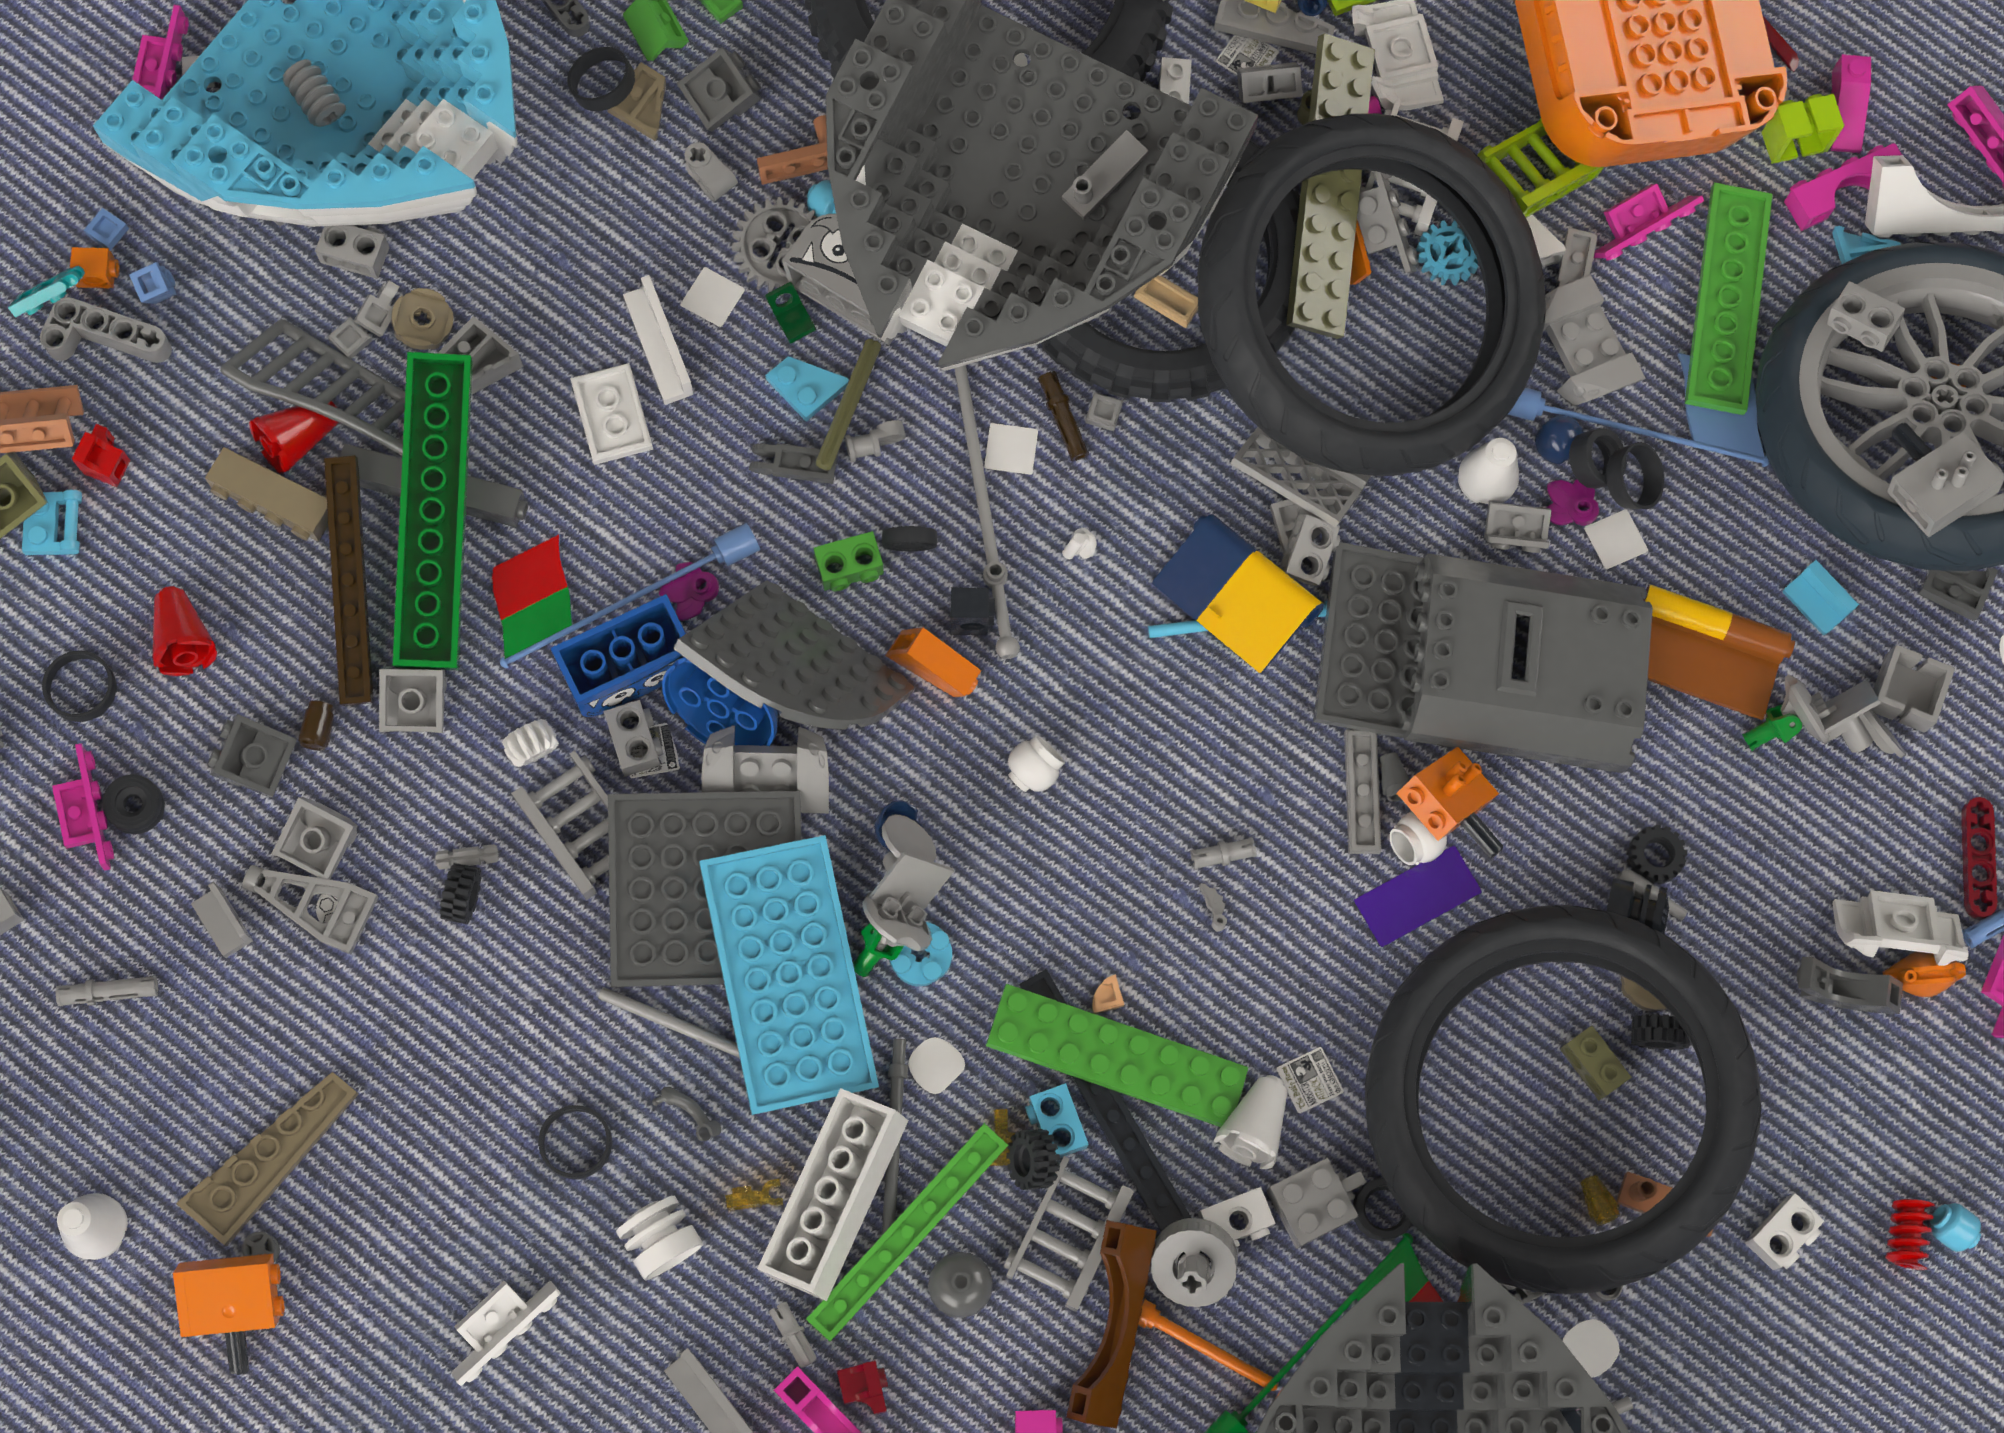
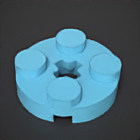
M926 922L931 931L932 941L928 948L925 949L926 952L930 953L929 958L924 957L922 962H917L916 956L911 954L912 949L904 946L895 960H889L897 976L903 982L912 986H927L939 980L947 973L952 962V947L948 935L938 926Z

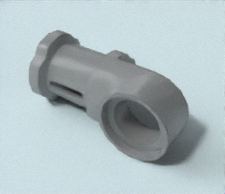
M900 420L887 421L879 424L876 429L870 430L869 434L856 437L846 435L845 442L850 462H855L856 458L869 455L879 457L881 456L880 446L905 439L903 422Z

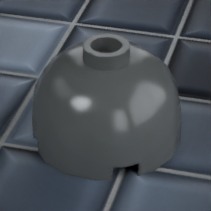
M954 1252L947 1254L935 1263L929 1274L928 1291L931 1301L939 1311L949 1317L964 1319L976 1315L986 1306L992 1295L993 1280L990 1269L982 1259L971 1253Z

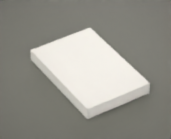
M630 363L570 378L594 465L653 450Z

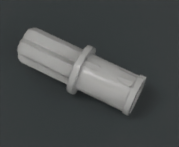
M787 1302L777 1305L778 1309L773 1308L768 1313L772 1316L783 1336L781 1338L782 1343H787L801 1368L812 1364L816 1360V1355L803 1333L805 1328L799 1326Z

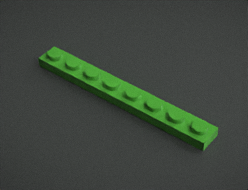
M984 1123L831 1291L828 1300H823L806 1320L830 1342L1006 1149L1008 1144Z

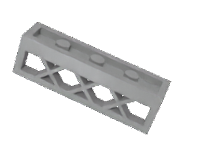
M690 1349L684 1350L680 1354L681 1357L664 1370L711 1433H754Z

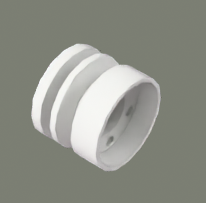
M675 1195L661 1201L652 1202L631 1215L616 1231L621 1240L635 1235L624 1245L627 1251L640 1247L644 1249L633 1262L645 1281L683 1262L704 1245L692 1225L677 1229L676 1225L682 1221L686 1214L684 1210H679L669 1215L679 1205Z

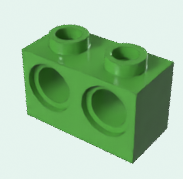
M873 531L813 547L814 558L824 591L829 589L834 592L848 588L849 584L858 581L870 583L884 574L883 562ZM861 555H868L873 559L866 565L859 564L856 561ZM832 563H838L843 567L838 573H831L826 568Z

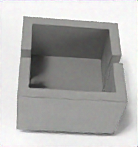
M1896 644L1885 654L1873 688L1881 704L1871 710L1891 720L1899 716L1898 723L1925 733L1937 723L1955 667L1929 657L1917 667V670H1913L1912 668L1921 661L1923 655Z

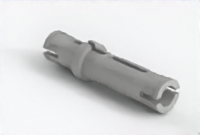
M156 975L104 982H95L92 979L86 980L85 983L58 985L55 991L56 1002L58 1006L84 1003L92 1006L96 1005V1002L158 996V981Z

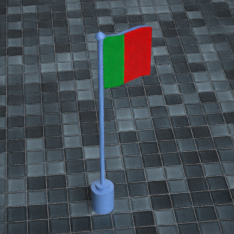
M744 523L713 539L715 546L711 547L713 554L572 624L571 596L560 557L559 534L493 567V593L503 627L505 658L502 657L500 659V665L503 668H509L508 664L715 559L719 564L725 562L728 567L760 551L758 542L749 525Z

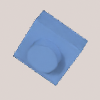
M102 208L83 231L88 237L104 248H109L111 251L128 231L129 227L122 220Z

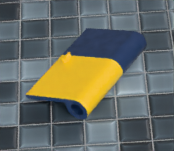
M1214 514L1203 515L1195 522L1193 526L1194 531L1151 583L1262 675L1301 626L1303 628L1310 626L1318 618L1324 604Z

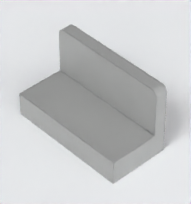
M212 882L208 885L211 891L192 902L191 905L223 957L227 958L253 942V939L222 889L215 882Z

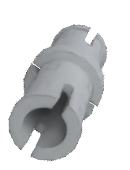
M1249 837L1248 839L1229 843L1219 841L1215 846L1190 850L1191 860L1194 861V870L1216 864L1227 866L1231 861L1256 857L1257 853L1256 847L1253 846V838Z

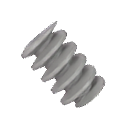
M308 59L300 60L290 66L283 74L285 86L289 88L291 95L295 97L297 104L301 106L303 113L307 115L311 124L323 127L335 122L345 113L346 106L344 103L339 102L338 94L333 93L334 89L332 85L327 84L328 80L325 75L321 74L320 67L316 65L311 66L312 63Z

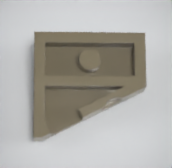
M640 62L634 70L635 83L632 91L624 101L608 109V113L656 141L659 133L666 78Z

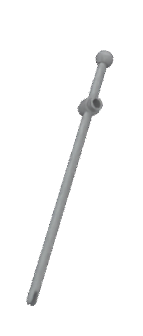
M964 365L954 369L987 565L983 570V580L992 589V595L995 598V613L1000 637L996 643L995 650L1002 659H1011L1018 655L1020 645L1017 639L1012 637L1004 592L1008 571L1006 566L999 562L967 368Z

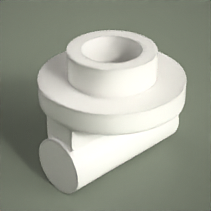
M1086 528L1077 529L1074 532L1073 538L1064 548L1063 556L1066 559H1072L1078 554L1085 559L1092 557L1097 546L1095 536Z

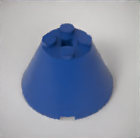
M685 657L675 661L666 671L662 681V691L666 704L673 715L677 712L686 722L687 726L684 729L700 742L706 745L710 734L735 726V745L770 746L777 733L779 710L763 704L762 708L753 705L723 686Z

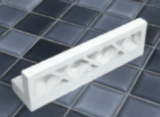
M650 275L641 278L642 288L625 293L623 297L663 402L666 405L693 395V390Z

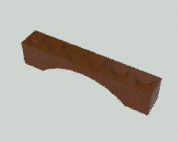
M1106 1220L1100 1254L1106 1267L1109 1282L1110 1305L1108 1321L1102 1342L1094 1359L1072 1386L1066 1418L1117 1429L1122 1412L1125 1386L1129 1378L1128 1372L1132 1352L1135 1348L1138 1322L1142 1313L1145 1287L1149 1279L1148 1273L1152 1253L1155 1249L1156 1230Z

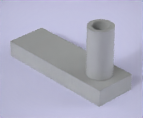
M1126 130L1082 176L1074 180L1073 185L1062 195V200L1085 220L1149 155V150Z

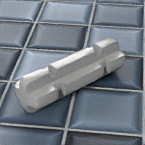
M492 844L484 845L482 849L476 846L453 849V852L448 850L438 851L435 855L436 866L442 870L449 869L453 863L468 866L481 865L483 861L486 864L496 863L499 860L498 848Z

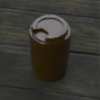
M309 701L298 741L300 746L315 751H323L328 747L334 718L333 705L323 701Z

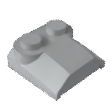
M379 669V732L443 733L444 697L447 688L445 670Z
M298 797L271 854L281 857L319 878L330 880L347 847L355 841L358 825L350 818L319 802L305 797Z

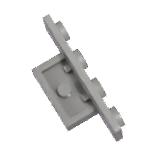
M1374 171L1378 187L1359 194L1357 220L1368 254H1373L1397 245L1405 273L1417 272L1415 265L1419 263L1415 248L1409 246L1406 237L1410 235V231L1405 218H1400L1397 208L1401 206L1400 198L1396 189H1391L1388 179L1392 175Z

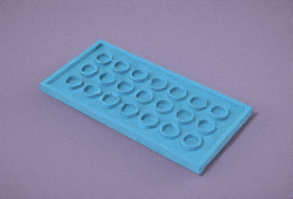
M826 835L699 861L751 1115L837 1097L840 1088L851 1093L878 1088L879 1084Z

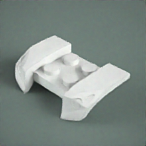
M1394 0L1378 4L1352 6L1354 36L1366 35L1369 47L1375 49L1374 66L1378 77L1372 76L1371 92L1379 99L1381 106L1384 109L1392 110L1395 101L1399 100L1401 101L1399 110L1407 111L1443 103L1444 99L1438 82V63L1423 14H1418L1415 1Z
M1871 890L1868 897H1861L1860 902L1834 899L1832 903L1837 934L1844 944L1857 949L1865 956L1874 957L1879 947L1933 953L1935 961L1939 966L1948 965L1952 961L1961 962L1968 959V947L1964 943L1959 915L1937 912L1934 898Z

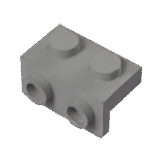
M1489 502L1484 539L1491 543L1492 548L1508 550L1510 545L1522 546V551L1540 553L1541 548L1549 549L1550 542L1547 538L1551 509Z

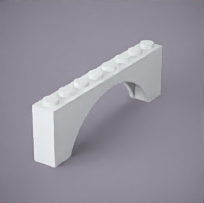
M1904 155L1874 156L1865 225L1873 235L1880 238H1889L1892 234L1918 237L1922 233L1948 236L1951 232L1977 235L1980 234V231L2004 234V204L1969 206L1945 200L1930 192L1921 184L1913 166Z

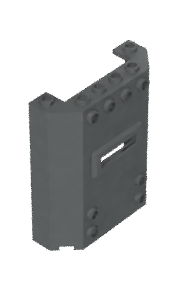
M1430 553L1420 563L1416 564L1414 580L1418 581L1417 592H1420L1419 601L1423 602V612L1419 613L1416 626L1417 631L1421 632L1420 643L1416 644L1414 650V661L1418 662L1417 673L1413 674L1411 691L1415 692V700L1406 711H1403L1400 723L1401 730H1405L1404 740L1452 748L1459 747L1460 749L1617 773H1623L1632 766L1635 754L1632 752V744L1635 738L1641 739L1645 723L1653 610L1651 603L1644 601L1647 594L1645 587ZM1517 615L1530 617L1525 681L1512 679Z

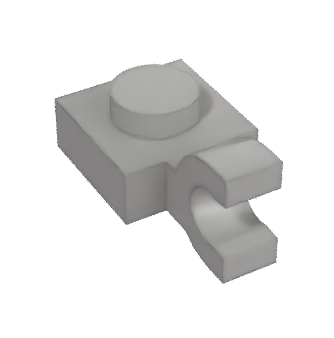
M388 280L387 283L382 284L377 298L371 294L367 295L353 322L379 337L383 336L392 317L393 307L389 304L400 286Z

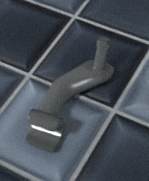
M663 1087L661 1090L662 1096L652 1100L654 1106H658L665 1101L668 1105H675L688 1112L698 1124L696 1135L700 1141H707L711 1136L715 1137L721 1133V1125L715 1120L710 1121L697 1102L672 1087Z

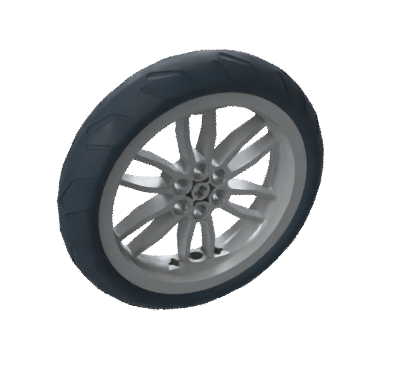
M1939 242L1907 243L1865 253L1832 268L1816 279L1794 300L1771 332L1759 363L1756 384L1757 421L1767 458L1780 482L1806 513L1829 533L1869 555L1924 570L1972 571L2004 565V493L1995 494L1928 538L1889 495L1887 491L1890 484L1884 481L1900 469L1910 457L1907 451L1901 447L1897 453L1877 470L1875 468L1871 470L1868 463L1858 456L1872 445L1892 437V431L1901 423H1907L1924 442L1932 443L1935 449L1961 432H1964L1978 444L1979 442L1975 435L2004 448V423L1999 421L2004 420V397L1986 395L2004 385V366L1986 374H1982L1977 369L1982 360L2004 341V253L1969 244ZM1848 282L1859 285L1905 308L1904 314L1925 313L1933 342V357L1925 358L1910 335L1904 317H1902L1900 326L1894 333V338L1898 351L1909 372L1875 357L1837 349L1838 345L1849 335L1838 333L1831 326L1827 325L1831 308ZM1940 313L1972 319L1996 329V331L1983 340L1963 365L1957 366L1949 362L1946 330ZM1830 364L1868 377L1886 388L1864 387L1829 379L1823 376L1826 365ZM1821 394L1858 407L1898 413L1876 424L1847 447L1833 434L1825 419L1821 407ZM1945 428L1952 429V430H1954L1955 432L1948 431V430L1945 429Z

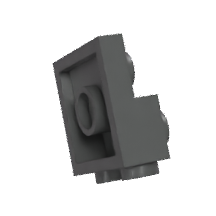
M723 47L676 83L706 129L710 132H713L734 114L740 117L762 99L757 92L761 89L760 84L751 74L746 76L742 70L746 66L743 59L736 51L731 53Z
M237 714L233 721L227 719L221 730L220 737L225 740L221 749L214 748L207 766L212 767L210 775L238 787L243 786L272 798L297 739Z

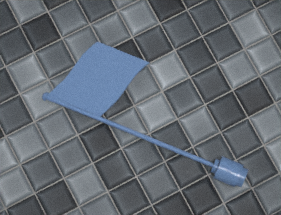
M1678 353L1684 374L1686 395L1690 355ZM1752 376L1748 409L1744 415L1685 404L1692 440L1545 405V399L1541 398V391L1529 388L1523 390L1512 410L1507 414L1534 421L1536 415L1541 416L1543 411L1762 463V467H1766L1770 463L1767 455L1764 456L1758 432L1756 391Z

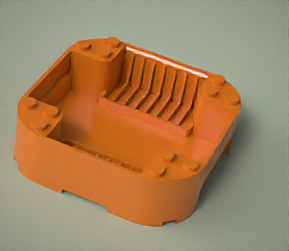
M1515 0L1543 126L1554 145L1562 153L1578 163L1592 167H1609L1719 152L1770 121L1775 116L1774 113L1779 104L1784 101L1787 90L1786 66L1774 67L1759 0Z

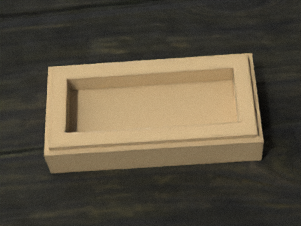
M1158 275L1137 289L1134 298L1184 328H1187L1198 311V297L1163 276Z

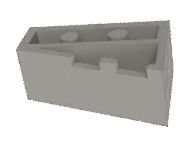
M474 316L438 352L439 354L471 355L473 361L471 395L523 367L519 353Z

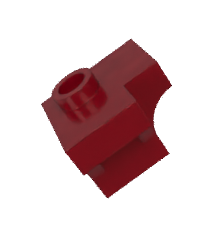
M876 1360L837 1370L845 1405L861 1402L867 1404L873 1410L874 1415L887 1412L882 1388L888 1387L884 1367L877 1368Z

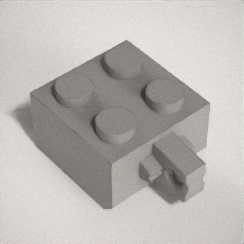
M1326 1158L1270 1186L1266 1192L1295 1248L1298 1249L1356 1219L1358 1214L1351 1203V1200L1355 1199L1352 1191L1367 1182L1361 1171L1347 1178L1344 1177L1342 1172L1336 1174L1329 1159Z

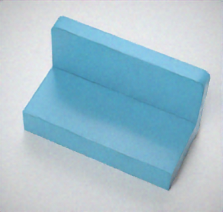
M1817 560L1811 563L1801 575L1783 590V594L1822 635L1830 632L1859 605Z

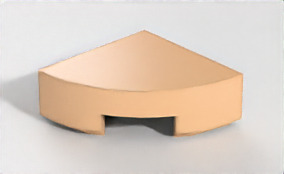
M1116 974L1106 978L1095 991L1092 1001L1093 1014L1124 1007Z

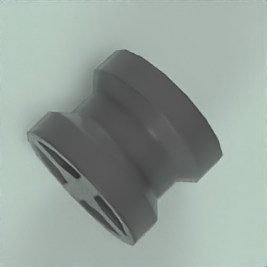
M254 1232L244 1240L242 1253L243 1256L273 1254L275 1262L280 1254V1245L273 1236L264 1232Z

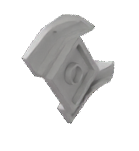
M1591 275L1557 287L1545 295L1546 316L1543 331H1547L1570 375V378L1557 390L1564 399L1576 406L1646 379L1633 353L1626 354L1605 316L1601 308V304L1605 300Z
M735 726L712 733L707 740L703 753L702 792L800 791L801 813L829 814V770L824 739L822 736L801 727L798 729L797 746L735 745Z

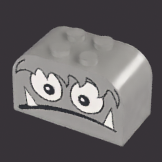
M825 214L815 218L807 225L782 259L788 282L791 281L799 292L879 339L843 249L837 215ZM886 338L883 342L890 345L894 338Z

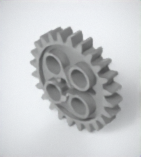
M778 197L776 205H772L767 198L765 199V208L762 209L760 205L755 203L753 207L755 214L747 210L744 212V218L747 222L738 220L737 227L741 231H734L732 238L740 242L732 243L731 248L733 251L740 253L734 256L733 261L743 262L738 272H749L746 280L747 283L754 279L758 280L757 290L761 289L765 284L768 285L769 293L774 290V287L779 288L788 283L786 272L780 268L779 264L795 243L793 238L801 235L807 225L813 221L815 211L812 210L807 214L804 213L805 203L795 208L793 207L794 201L792 198L788 201L787 205H783L781 197ZM776 221L781 224L782 229L778 232H773L768 229L766 224ZM794 224L795 227L787 238L785 248L781 249L773 267L768 269L767 264L774 256L776 245L781 243L788 226ZM761 246L768 251V255L757 257L752 250L755 247Z

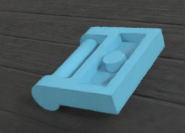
M78 490L43 492L48 503L23 523L22 552L25 555L78 554L80 550V542L77 541L78 507L82 503V492ZM59 505H66L64 540L57 542Z

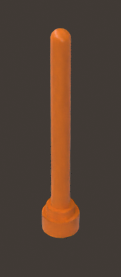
M1146 1299L1143 1300L1138 1326L1142 1328L1147 1326L1150 1329L1154 1326L1262 1387H1265L1273 1379L1272 1376L1161 1316V1311L1155 1309V1304ZM1277 1383L1271 1391H1275L1279 1384Z

